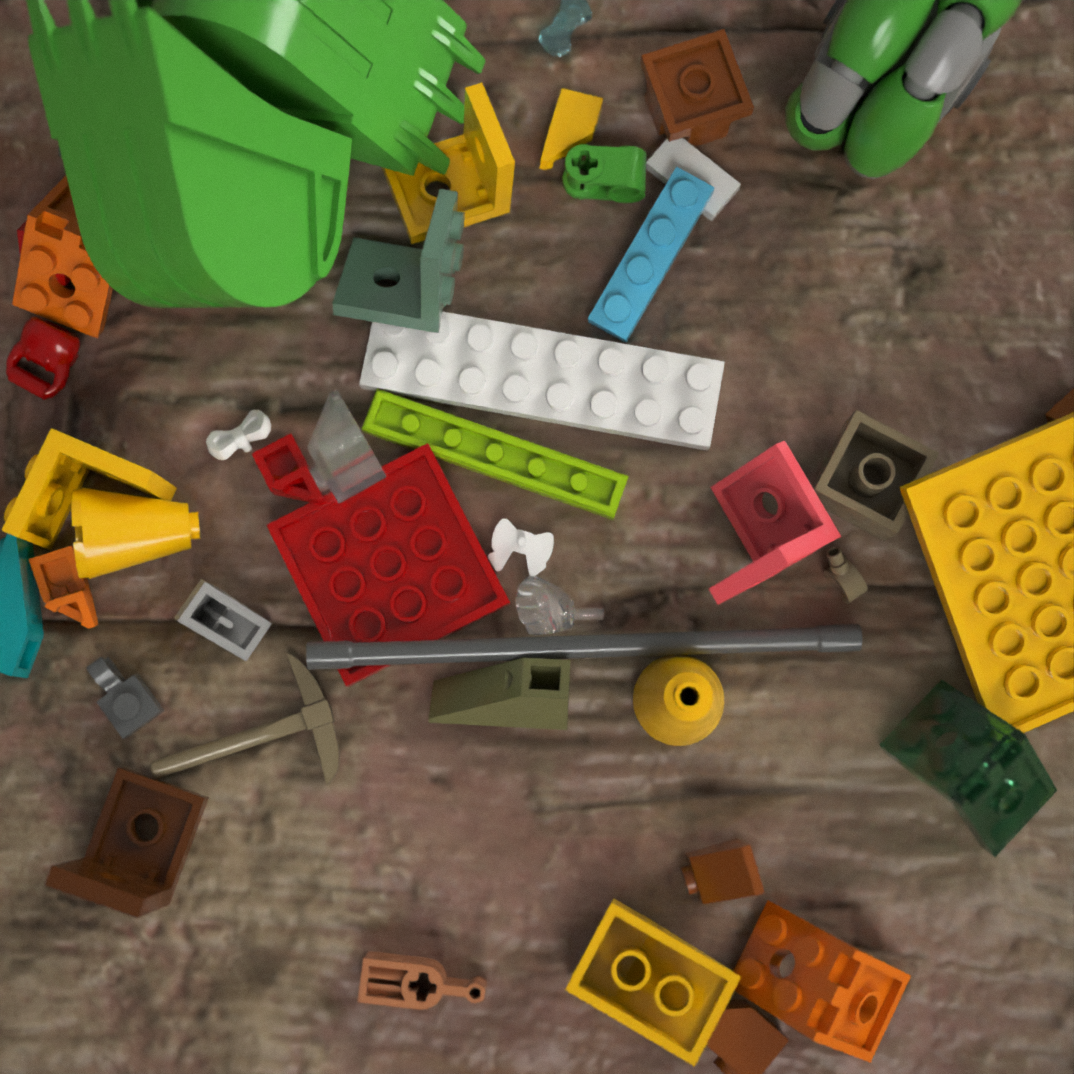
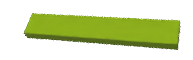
M377 389L361 429L363 433L411 450H415L428 443L437 459L611 520L615 517L629 477Z

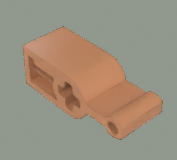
M369 951L363 958L358 1003L422 1010L435 1006L442 998V995L466 997L471 1003H479L484 1001L487 980L481 976H474L471 979L447 977L443 965L431 958ZM421 973L429 974V982L436 984L431 986L428 994L421 993L420 984L413 983V981L418 980Z

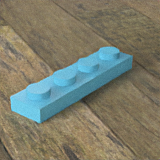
M676 166L588 317L589 323L627 343L711 199L715 187Z

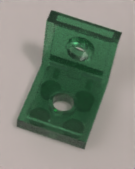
M942 679L879 744L886 755L950 801L980 846L994 857L1005 848L1058 791L1026 734ZM948 732L957 733V738L949 746H936L938 738Z

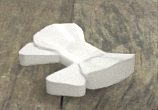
M501 519L493 532L492 549L494 552L488 555V559L496 571H501L513 551L525 554L529 575L534 577L546 568V563L553 551L554 536L550 532L534 535L530 532L517 530L508 519Z

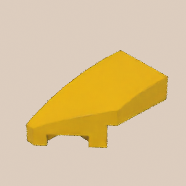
M564 88L561 89L545 141L539 169L548 170L553 168L554 161L566 157L571 148L592 141L604 98Z

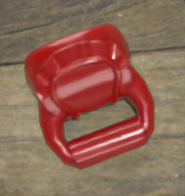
M38 316L30 317L23 326L21 339L13 346L7 357L6 375L8 381L43 400L55 397L65 387L70 367L75 364L79 357L80 338ZM24 357L27 361H32L45 368L46 371L54 373L53 384L20 368L18 362Z

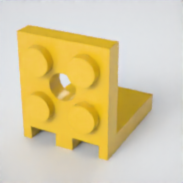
M483 83L465 88L464 133L434 143L450 159L446 174L442 175L419 162L414 176L382 167L411 244L426 239L437 197L428 194L425 188L434 181L443 182L451 191L458 192L457 211L465 213L464 227L510 213L515 160Z
M51 428L39 454L34 455L26 466V480L19 495L14 497L6 507L4 513L5 524L1 531L52 550L71 510L72 490L81 489L89 470L156 499L171 501L177 488L151 470Z

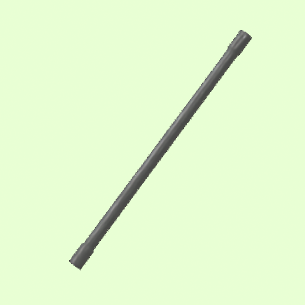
M859 624L818 625L813 628L360 643L351 641L307 642L306 662L308 670L348 669L353 666L512 661L520 658L576 659L812 650L817 652L860 651L863 639Z

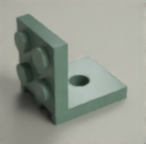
M445 189L439 190L423 249L353 237L332 303L333 315L439 333L443 307L446 304L451 305L453 299L455 278L452 277V273L455 274V271H460L464 253V244L457 243V240H461L465 213L457 211L458 192ZM383 279H391L397 282L395 286L387 288L381 287L376 283Z

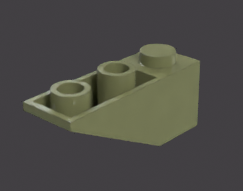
M520 658L434 680L429 723L567 730L570 660Z

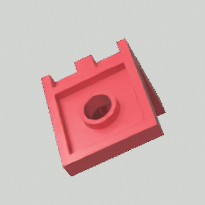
M786 441L773 445L710 487L753 562L710 587L709 591L719 605L775 576L782 570L842 537ZM765 492L773 495L777 501L778 510L776 515L767 512L763 506L762 498Z

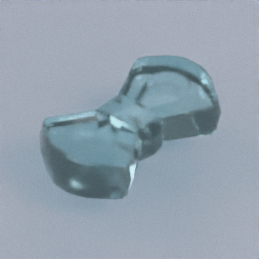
M561 0L560 11L554 17L553 24L541 30L539 34L541 45L547 53L553 56H564L570 53V35L574 32L576 26L587 23L592 19V11L586 0Z

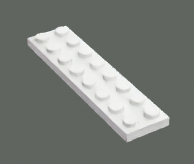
M442 312L439 333L372 322L359 385L361 389L376 391L380 389L394 395L708 451L711 445L725 362Z

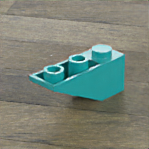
M7 533L6 537L0 540V673L13 677L28 678L44 637L39 589L28 560L35 557L33 543Z

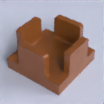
M725 29L641 55L640 65L647 82L645 100L658 135L666 134L669 142L684 137L692 146H700L726 137L731 122L752 115L754 106Z

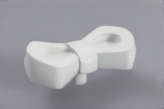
M251 410L240 426L229 431H212L206 440L209 453L216 459L226 460L238 448H242L244 452L251 451L252 446L249 442L268 437L272 426L269 417L260 410Z

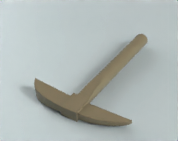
M287 654L305 707L301 708L300 712L154 760L150 763V772L154 778L158 779L307 729L309 731L313 730L326 785H329L336 777L340 766V748L333 724L335 719L329 700L325 699L324 693L311 671L295 656Z

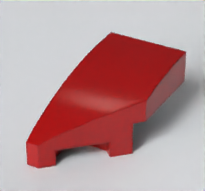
M292 433L252 453L273 495L316 504L326 501Z

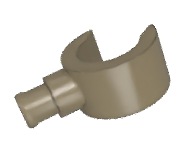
M839 547L830 548L826 554L830 567L824 570L825 577H832L838 583L845 595L842 601L849 604L868 590L866 582L856 567L842 555V550Z

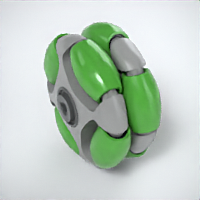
M836 0L823 21L827 26L821 36L822 40L815 51L813 64L804 82L800 83L790 94L786 104L785 124L790 136L800 146L813 151L829 150L840 145L845 140L844 158L846 165L853 173L869 179L889 175L915 156L932 136L942 118L953 107L958 109L966 100L991 62L988 56L993 49V44L999 36L1002 26L1015 14L1022 0Z

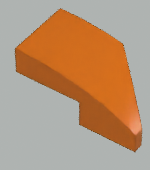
M74 545L28 559L42 600L46 603L45 608L55 613L58 611L80 622L82 626L88 629L98 625L88 579L78 577Z

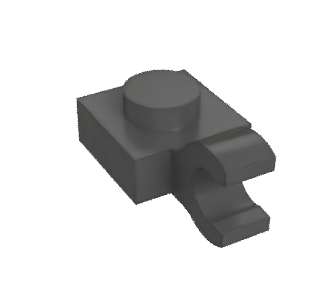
M100 657L86 667L95 682L107 692L96 703L122 739L129 738L165 711L139 674H134L125 680L110 657L106 659Z

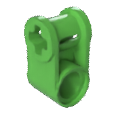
M577 145L571 148L566 155L565 170L562 177L563 188L567 194L580 200H611L618 203L639 202L645 198L647 154L643 149L635 146ZM585 155L586 160L581 161L582 156ZM580 169L586 170V175H581ZM580 184H585L583 189H580Z

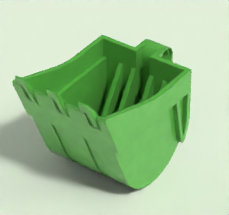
M26 0L33 34L28 36V45L51 138L59 143L83 244L96 270L115 291L137 304L153 308L277 307L300 298L318 280L329 274L341 243L353 139L288 115L269 105L246 89L148 7L138 9L135 0H110L112 16L99 19L96 18L88 0H67L71 25L57 28L44 0Z
M135 0L138 9L148 7L246 89L269 105L288 115L353 139L351 159L414 176L419 162L442 175L446 174L450 159L427 138L437 111L459 124L464 123V104L446 87L454 61L476 74H480L484 67L485 59L464 37L467 28L465 21L443 0Z

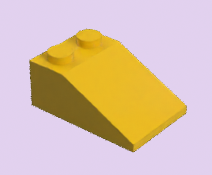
M613 898L565 990L695 1067L741 976L653 920Z

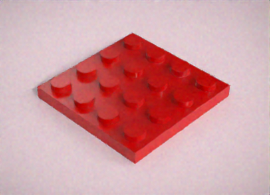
M428 443L324 495L326 501L316 504L310 502L266 524L323 641H351L360 643L442 640L510 605L503 587ZM391 665L353 666L348 669H338L345 686L350 687Z

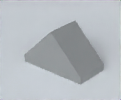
M200 579L174 617L181 624L245 661L248 660L272 624L217 586Z

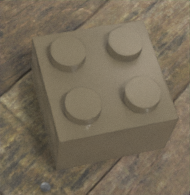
M856 410L844 423L812 487L826 511L886 541L898 534L908 515V510L899 487L928 475L939 453Z

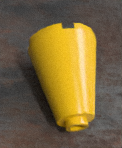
M89 488L72 490L71 517L72 527L75 526L76 542H73L79 578L92 579L192 549L191 540L200 539L198 512H189L188 503Z
M667 655L653 661L641 672L634 687L633 708L640 725L651 737L667 745L686 746L703 740L716 728L724 709V692L718 676L703 661L689 655ZM683 688L691 695L690 706L684 705L680 700V692Z

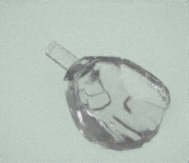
M526 577L518 585L515 593V605L519 619L525 624L527 632L532 635L554 634L566 631L574 627V620H604V608L574 609V600L566 592L540 577Z

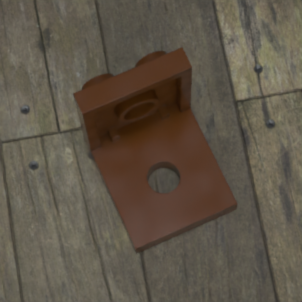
M124 767L118 768L84 858L52 865L44 885L135 918H140L170 905L209 797ZM145 813L154 816L158 822L157 835L150 841L142 839L136 831V823Z

